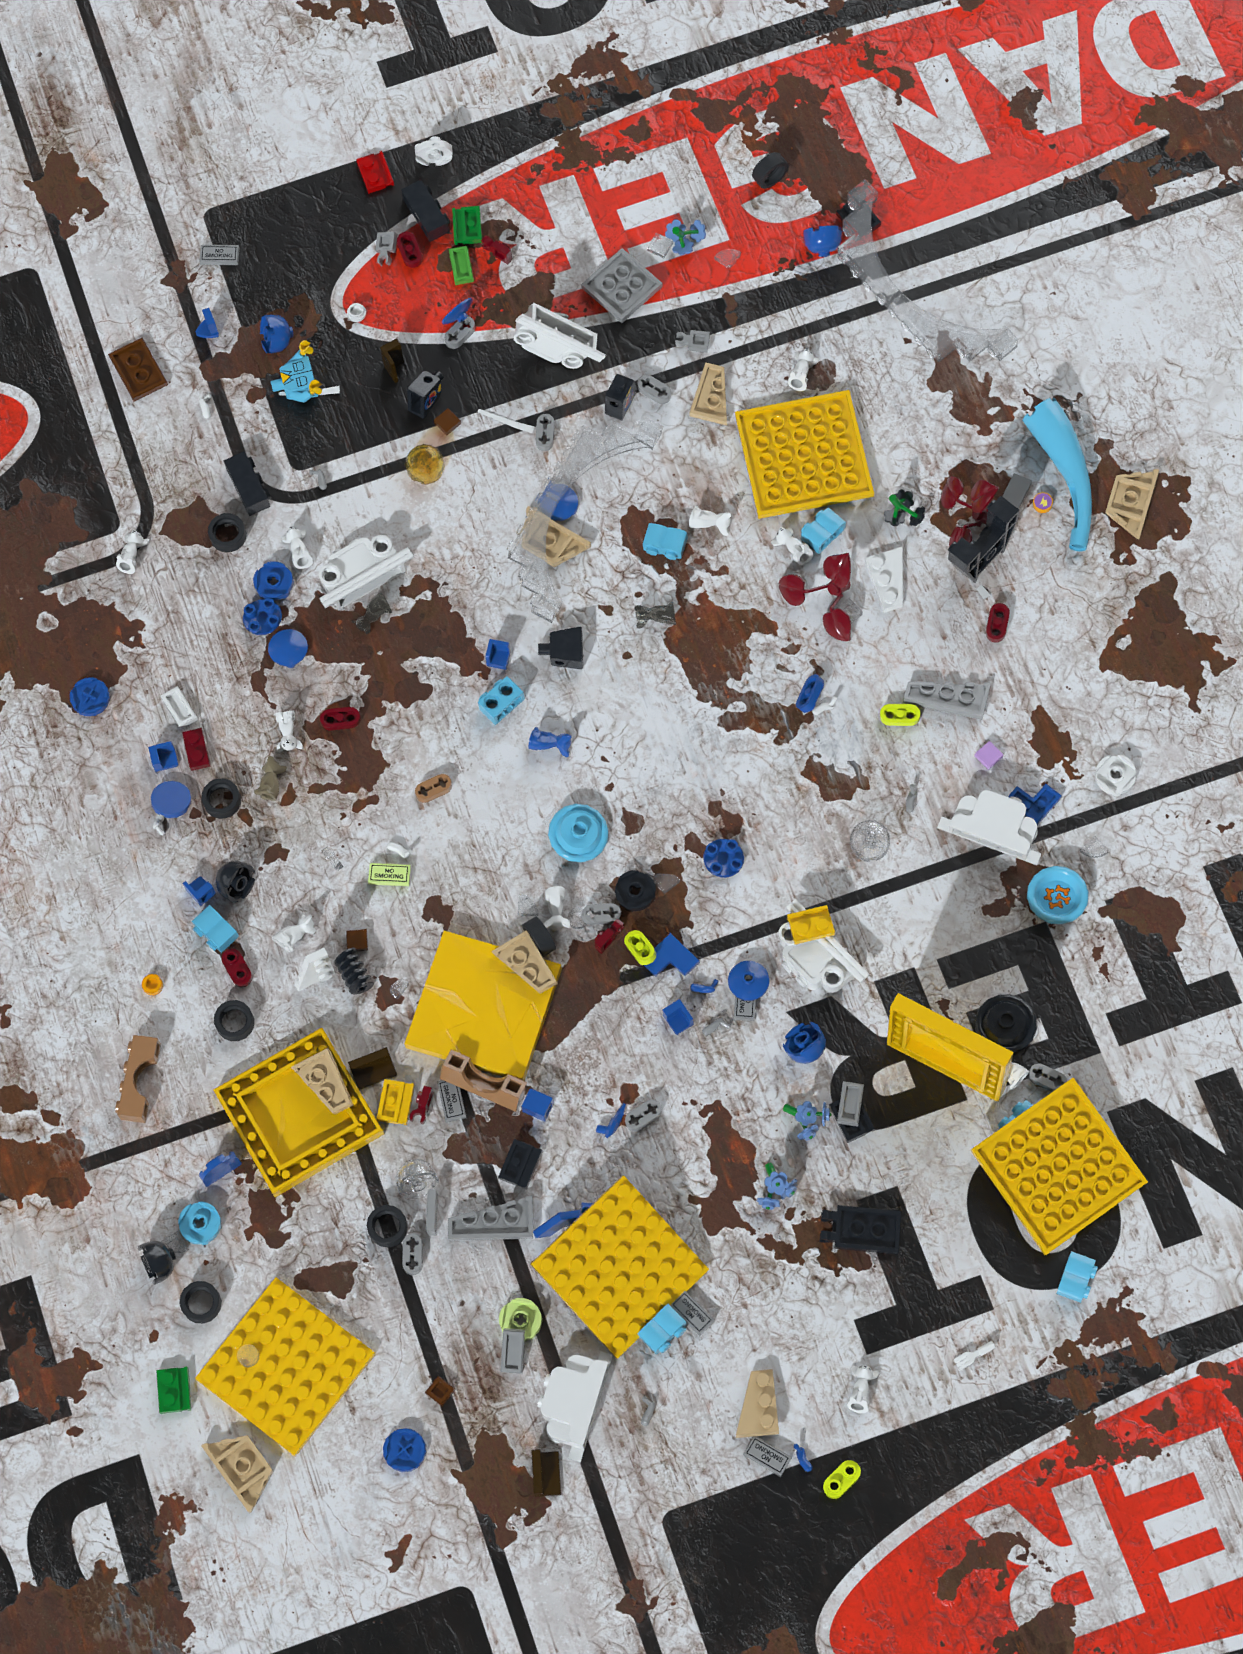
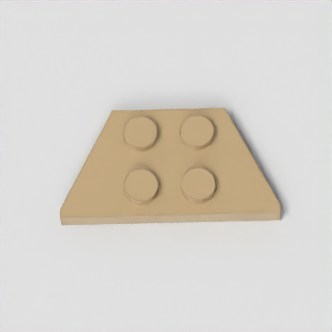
M1153 469L1152 472L1147 473L1135 472L1130 475H1116L1106 514L1136 539H1140L1159 469Z
M529 506L526 508L524 533L521 542L522 549L549 565L556 567L591 547V542Z
M248 1435L237 1437L236 1439H225L216 1443L202 1444L201 1447L250 1514L273 1473L272 1468Z

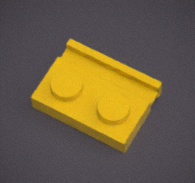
M827 905L787 914L795 945L835 935Z
M384 1079L377 1121L407 1125L415 1087L414 1083L409 1084Z

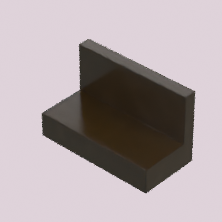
M396 338L380 347L384 366L395 383L398 382L395 367L404 363L401 344Z
M387 1047L348 1062L359 1090L384 1081V1079L397 1076Z
M540 1449L531 1450L534 1496L561 1495L559 1451L541 1452Z

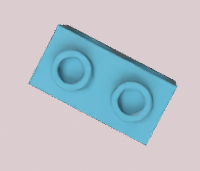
M506 676L503 680H498L492 690L480 696L478 701L479 710L496 725L525 700L524 692ZM507 690L512 691L510 695L502 694L504 691ZM492 703L497 704L495 708L488 707Z

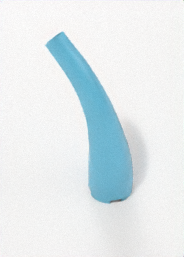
M1048 398L1034 407L1036 410L1031 416L1027 413L1022 421L1053 461L1069 487L1075 515L1069 548L1074 551L1083 552L1087 550L1092 517V495L1088 469L1079 440L1066 413L1055 398L1052 400Z

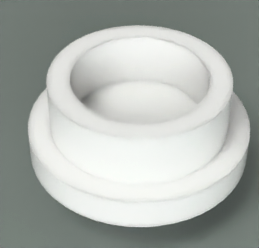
M354 303L349 306L347 316L353 322H360L366 317V309L363 305Z

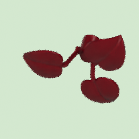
M950 476L947 479L941 493L942 506L946 509H952L957 501V503L972 509V518L976 522L965 524L963 528L956 527L950 536L949 547L954 541L958 542L962 537L969 543L972 542V532L968 528L981 527L982 524L986 525L988 513L986 506L990 503L999 487L986 480L977 481L971 491V504H968L959 499L963 493L961 480L954 476Z
M849 553L831 555L825 559L823 563L824 573L827 578L831 579L828 584L804 589V580L795 574L785 575L779 580V589L783 598L793 606H799L804 603V593L828 588V592L831 595L837 596V598L831 605L830 612L823 615L824 628L829 635L837 640H851V620L849 615L843 609H834L840 598L843 597L842 593L849 590L851 586Z

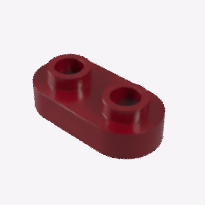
M411 232L399 234L397 245L404 264L410 268L418 267L422 263V253L414 234Z
M1003 603L994 604L989 612L986 637L994 643L1001 642L1006 636L1010 610ZM1000 613L1003 616L997 617L996 614ZM994 631H996V632L999 633V635L996 636V635H993L992 633H993Z
M354 707L327 709L320 715L321 725L326 730L355 728L361 721L360 713ZM349 717H354L353 721H348L347 719ZM334 719V722L328 723V720Z
M237 949L226 950L222 954L221 960L231 980L237 987L248 986L253 977L243 956ZM230 956H235L233 961L228 960ZM239 973H245L242 978L238 977Z

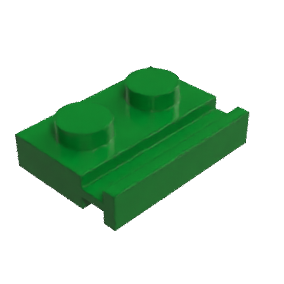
M480 206L461 207V209L452 208L454 244L482 243Z
M186 1366L184 1368L156 1370L159 1413L191 1411L189 1368Z

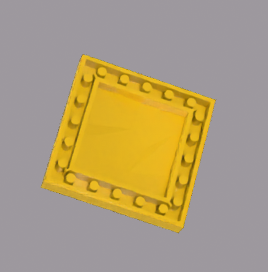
M444 930L404 1043L405 1048L444 1060L449 1052L453 1050L470 1057L473 1065L478 1070L502 1077L509 1074L525 1081L556 985L540 994L491 952L499 946ZM545 960L558 982L562 971L561 964Z
M899 993L890 1006L887 1035L888 1046L999 1102L1006 1089L1014 1052L954 1023L952 1020Z
M322 1027L213 1089L274 1197L281 1195L384 1135L381 1126ZM327 1048L331 1051L353 1102V1106L337 1114H333L317 1097L316 1093L291 1068Z

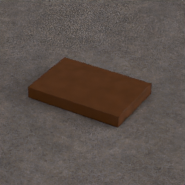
M143 338L108 354L133 402L168 385Z

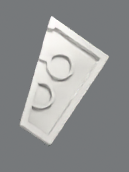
M902 547L866 557L865 564L883 613L902 608Z
M325 948L305 956L301 967L303 972L299 973V980L295 982V986L300 991L319 981H327L335 974Z

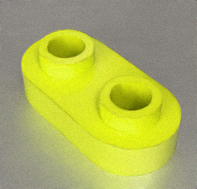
M887 704L880 710V720L888 726H913L919 722L921 713L919 708L913 704ZM892 714L894 717L889 719L886 716ZM911 714L914 717L912 719L907 718V715Z
M634 930L625 936V945L639 964L649 965L656 959L654 947L641 931Z
M852 1460L844 1461L825 1480L823 1490L829 1498H840L859 1479L861 1469L858 1463ZM849 1467L854 1470V1473L851 1475L846 1473V1469ZM837 1483L839 1487L837 1490H832L830 1485Z

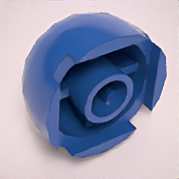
M819 226V229L814 231L813 228L805 229L803 231L804 242L807 249L812 253L819 254V257H828L830 252L837 250L841 244V227Z
M264 315L261 318L260 334L264 335V340L261 343L265 353L283 351L290 343V338H293L292 327H289L288 322L279 315Z
M810 1022L811 1025L798 1024L785 1036L787 1041L785 1044L783 1043V1048L787 1055L797 1063L808 1064L814 1062L825 1050L826 1039L820 1027L814 1022Z

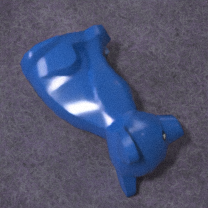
M535 727L529 738L528 749L537 751L557 747L563 756L569 757L568 749L571 746L572 736L566 733L557 736L551 732L540 731L538 727Z

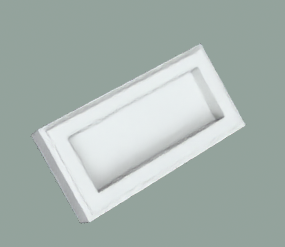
M178 686L161 695V699L180 729L198 720Z

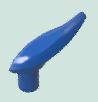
M622 1104L615 1116L610 1120L608 1126L597 1125L596 1133L605 1134L606 1138L613 1135L620 1125L626 1104Z

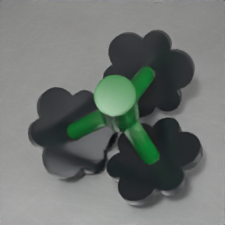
M901 489L898 493L889 496V501L895 508L884 512L885 522L890 523L892 526L903 524L905 522V512L911 515L909 525L917 526L923 521L925 507H918L915 512L910 510V506L914 505L913 493L911 491L905 492V490Z

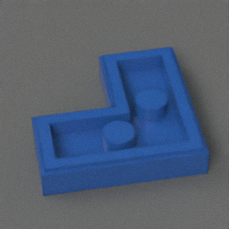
M1047 784L1041 788L1034 798L1018 786L1008 796L1009 798L1013 796L1022 800L1026 807L1025 817L1034 819L1037 826L1062 798L1061 794Z
M670 933L654 948L656 959L651 964L644 966L656 977L671 963L682 975L686 976L700 961Z
M580 1210L557 1213L533 1231L535 1238L550 1237L563 1227H569L579 1217Z

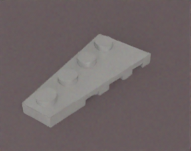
M908 682L903 703L982 720L991 682H984V685H977L974 682H965V684H953V682H945V684Z
M527 1196L517 1201L512 1200L506 1202V1204L495 1207L490 1206L484 1210L472 1211L448 1218V1240L533 1239V1196Z

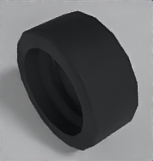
M771 153L756 164L752 171V178L761 188H770L786 175L789 168L788 162L780 153Z
M232 513L217 515L208 526L210 541L221 552L236 551L246 541L247 532L243 521ZM225 524L236 525L239 530L237 537L229 542L219 541L216 537L217 529Z
M225 778L214 779L202 791V803L206 812L212 817L225 819L233 816L239 810L241 795L237 786L231 780ZM221 788L229 789L233 794L232 803L223 809L214 808L210 804L211 794Z
M537 916L522 924L523 930L528 931L542 957L556 950V945L550 933Z
M229 1000L217 1008L214 1014V1025L219 1035L224 1039L240 1041L251 1034L254 1028V1016L244 1002ZM231 1010H240L246 1016L245 1026L236 1032L227 1031L222 1025L223 1016Z
M379 1206L371 1212L367 1219L368 1234L373 1242L381 1247L389 1248L396 1246L407 1235L408 1224L406 1217L395 1206ZM385 1214L393 1215L399 1220V1231L391 1238H382L375 1231L377 1219Z
M196 1281L183 1289L179 1304L181 1311L190 1321L204 1324L212 1321L221 1310L222 1300L219 1292L212 1284L206 1281ZM198 1290L209 1292L213 1299L211 1309L202 1315L193 1313L188 1306L190 1296Z

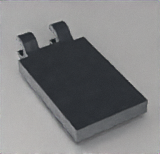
M837 1205V1211L822 1210L821 1222H833L832 1232L821 1231L819 1242H835L834 1249L888 1254L899 1253L901 1211Z

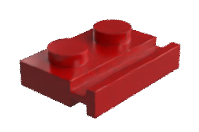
M382 151L375 155L373 153L356 159L368 194L385 189L389 185L394 186V181Z

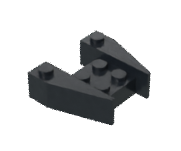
M1002 496L997 500L991 501L988 505L986 527L981 531L980 537L976 541L973 540L969 543L962 537L958 542L954 541L948 548V560L957 570L974 583L977 582L978 575L1000 552L1004 553L1019 518L1020 510Z

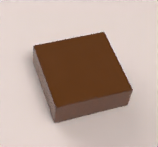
M447 408L434 419V423L447 436L461 424V420Z
M367 929L346 931L347 949L356 948V952L368 951Z
M438 1376L425 1391V1394L442 1407L455 1392V1388Z

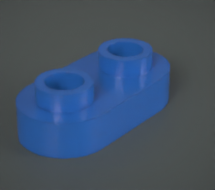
M817 674L811 675L804 683L796 701V707L803 713L812 711L816 706L817 699L824 688V680Z

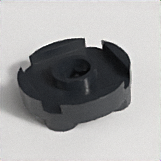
M631 870L619 877L615 886V896L618 903L627 911L644 910L655 900V883L647 873L644 874L638 870ZM635 886L636 889H641L638 895L630 893L632 887Z

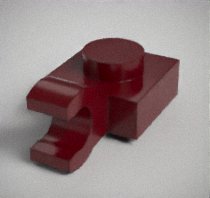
M424 1086L423 1090L418 1092L416 1098L418 1108L410 1113L409 1118L411 1122L414 1121L416 1115L421 1116L420 1123L422 1125L426 1122V1113H428L434 1094L432 1087Z

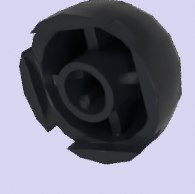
M241 861L227 862L218 870L215 883L218 892L225 899L235 903L239 902L237 901L239 898H246L255 883V879L252 878L255 870L251 865Z
M149 1241L138 1246V1251L143 1250L144 1255L140 1257L149 1278H155L152 1282L154 1285L164 1281L172 1274L174 1269L173 1260H176L172 1248L168 1249L164 1243L159 1241Z

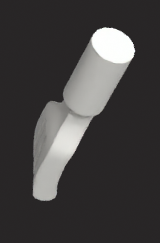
M991 1340L977 1348L974 1352L967 1351L955 1358L954 1362L959 1367V1370L962 1371L972 1365L977 1357L983 1356L996 1347Z

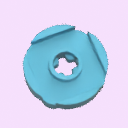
M207 1202L190 1204L180 1213L178 1219L179 1229L182 1236L188 1242L206 1245L218 1235L221 1229V1217L216 1208ZM201 1218H203V1222L205 1225L203 1227L196 1228L197 1225L196 1223H194L195 1220L197 1219L200 1221Z

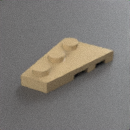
M705 363L689 412L690 417L727 425L724 367Z
M527 930L491 951L540 994L558 984Z
M328 1048L291 1067L333 1114L353 1106L341 1074Z
M773 1369L751 1371L736 1438L779 1434Z

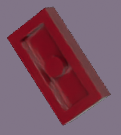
M202 727L182 732L190 770L194 771L211 767Z

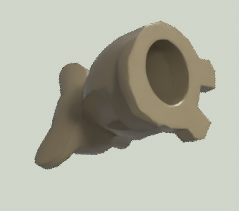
M268 756L267 762L262 767L265 774L261 778L259 788L254 790V793L260 795L264 800L276 801L279 793L277 774L284 773L287 767L284 765L280 766L273 756Z

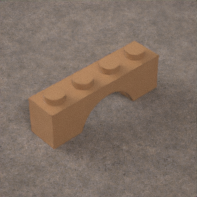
M133 1035L132 1041L128 1043L129 1059L124 1063L123 1071L125 1078L124 1081H121L119 1088L121 1098L120 1101H117L115 1112L121 1120L146 1122L149 1102L138 1093L137 1080L145 1068L157 1064L161 1047L158 1038Z
M453 1050L449 1052L445 1059L440 1075L441 1080L515 1112L524 1098L527 1082L509 1074L502 1078L488 1076L473 1065L470 1057Z

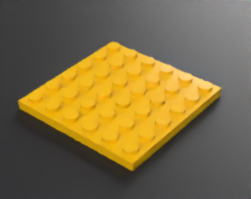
M849 390L735 412L758 519L874 497V490Z
M1074 1078L1068 1080L970 1150L1044 1255L1053 1251L1148 1183Z
M624 1175L530 1263L617 1359L639 1338L638 1332L667 1304L671 1305L709 1270Z
M275 1277L195 1379L296 1457L376 1354Z

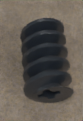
M356 948L343 951L334 961L335 966L338 967V972L342 974L341 977L345 981V985L349 988V993L353 995L364 993L374 985V982H368L371 976L365 975L367 969H360L364 963L362 961L356 962L360 959V955H353L357 951Z

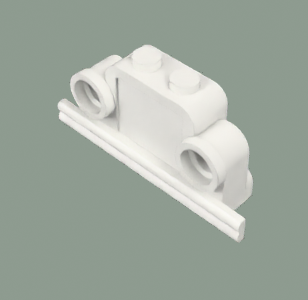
M531 304L525 314H521L516 318L514 341L522 345V348L550 362L559 363L562 361L565 367L575 369L582 366L583 360L586 357L598 362L605 358L606 354L596 350V333L540 305Z
M385 535L375 536L371 541L368 538L355 539L343 549L335 550L329 557V564L320 569L319 578L327 594L319 599L325 608L334 604L337 610H340L406 572L404 563L414 558V555L408 547L397 553L392 546L391 540Z
M995 789L982 791L978 799L969 795L964 796L959 801L952 820L941 817L937 827L943 831L1034 865H1038L1041 853L1030 850L1033 841L1037 837V824L1034 819L1025 817L1026 807L1022 800L1013 796L1010 798L1003 796L1000 791Z
M796 899L787 906L791 913L806 910ZM789 922L784 923L780 927L779 939L784 947L782 966L788 973L792 972L797 977L796 980L802 987L806 986L810 990H817L823 986L826 991L835 993L850 980L856 978L861 983L870 975L832 936L795 945Z
M600 1351L598 1360L573 1355L568 1358L566 1368L556 1367L552 1370L551 1375H546L544 1387L547 1388L545 1394L540 1395L537 1407L541 1409L543 1418L549 1421L547 1424L548 1438L554 1443H564L572 1446L568 1457L570 1460L581 1463L613 1354Z

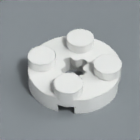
M431 137L428 141L415 145L416 161L425 166H429V163H435V166L447 164L452 159V145L442 141L440 137Z
M1123 755L1106 756L1097 765L1095 781L1101 790L1118 797L1130 791L1136 781L1135 765L1129 758ZM1113 771L1114 773H1116L1117 771H1119L1120 778H1112L1111 772Z

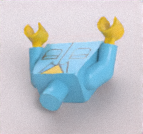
M303 340L299 345L300 350L284 366L279 368L281 378L271 381L273 392L285 390L287 399L303 403L312 397H318L322 393V389L319 388L322 383L314 380L309 357L306 356V353H313V348L309 346L310 342Z

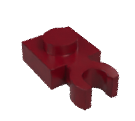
M484 236L481 240L484 243L482 247L487 251H491L493 256L508 265L512 261L511 248L505 243L501 244L497 240L494 242L489 236Z
M617 918L610 928H607L605 932L601 931L596 936L595 949L602 954L610 946L615 937L624 929V923Z

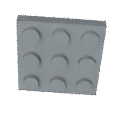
M623 248L581 284V288L621 323L663 287V283Z

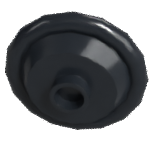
M1011 994L997 995L987 999L979 1007L975 1017V1031L977 1034L1016 1053L1025 1049L1033 1041L1037 1031V1019L1032 1007L1022 998Z

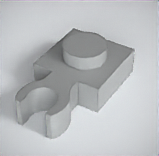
M395 232L377 233L375 251L380 253L377 263L381 266L384 259H386L385 263L387 265H391L390 253H396L398 234Z
M691 330L690 335L677 332V338H682L683 340H675L676 346L683 347L688 345V351L708 352L710 332Z

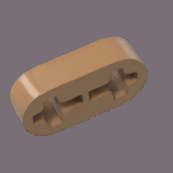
M440 774L418 784L415 788L416 798L422 803H427L447 794L452 789L451 779L446 774ZM442 780L444 783H446V787L442 788V786H439V782ZM422 789H425V791H428V792H427V794H428L427 796H424L423 794H421V790H422Z

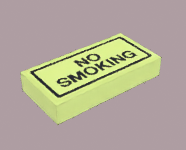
M370 863L368 884L409 886L411 865Z

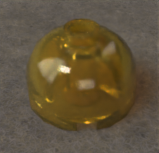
M418 445L410 450L406 458L405 465L408 476L413 481L421 482V484H431L439 480L445 469L442 454L432 445Z

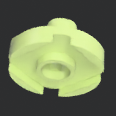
M516 1298L501 1309L499 1325L502 1332L504 1328L525 1330V1341L532 1340L541 1329L542 1315L538 1307L531 1300ZM520 1315H523L524 1319H526V1322L522 1323V1325H518V1322L515 1321V1318H519Z

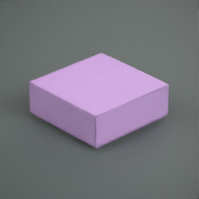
M989 741L975 753V757L989 770L1003 758V754Z

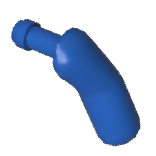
M713 980L711 986L691 984L690 990L699 993H712L715 991L714 988L718 984V980Z
M794 1444L800 1465L806 1472H810L813 1466L806 1458L805 1449L799 1447L798 1444Z

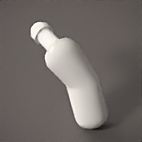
M207 394L203 399H199L205 419L211 417L209 406L205 402L211 398L210 394Z
M833 696L831 702L819 704L812 710V713L817 716L825 710L834 709L837 697Z
M157 814L153 829H156L163 836L165 832L159 825L164 821L165 817L164 815Z
M389 842L387 845L388 850L397 852L403 858H408L412 854V850L407 851L399 844Z

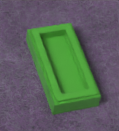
M462 246L449 249L455 285L474 282L468 247Z

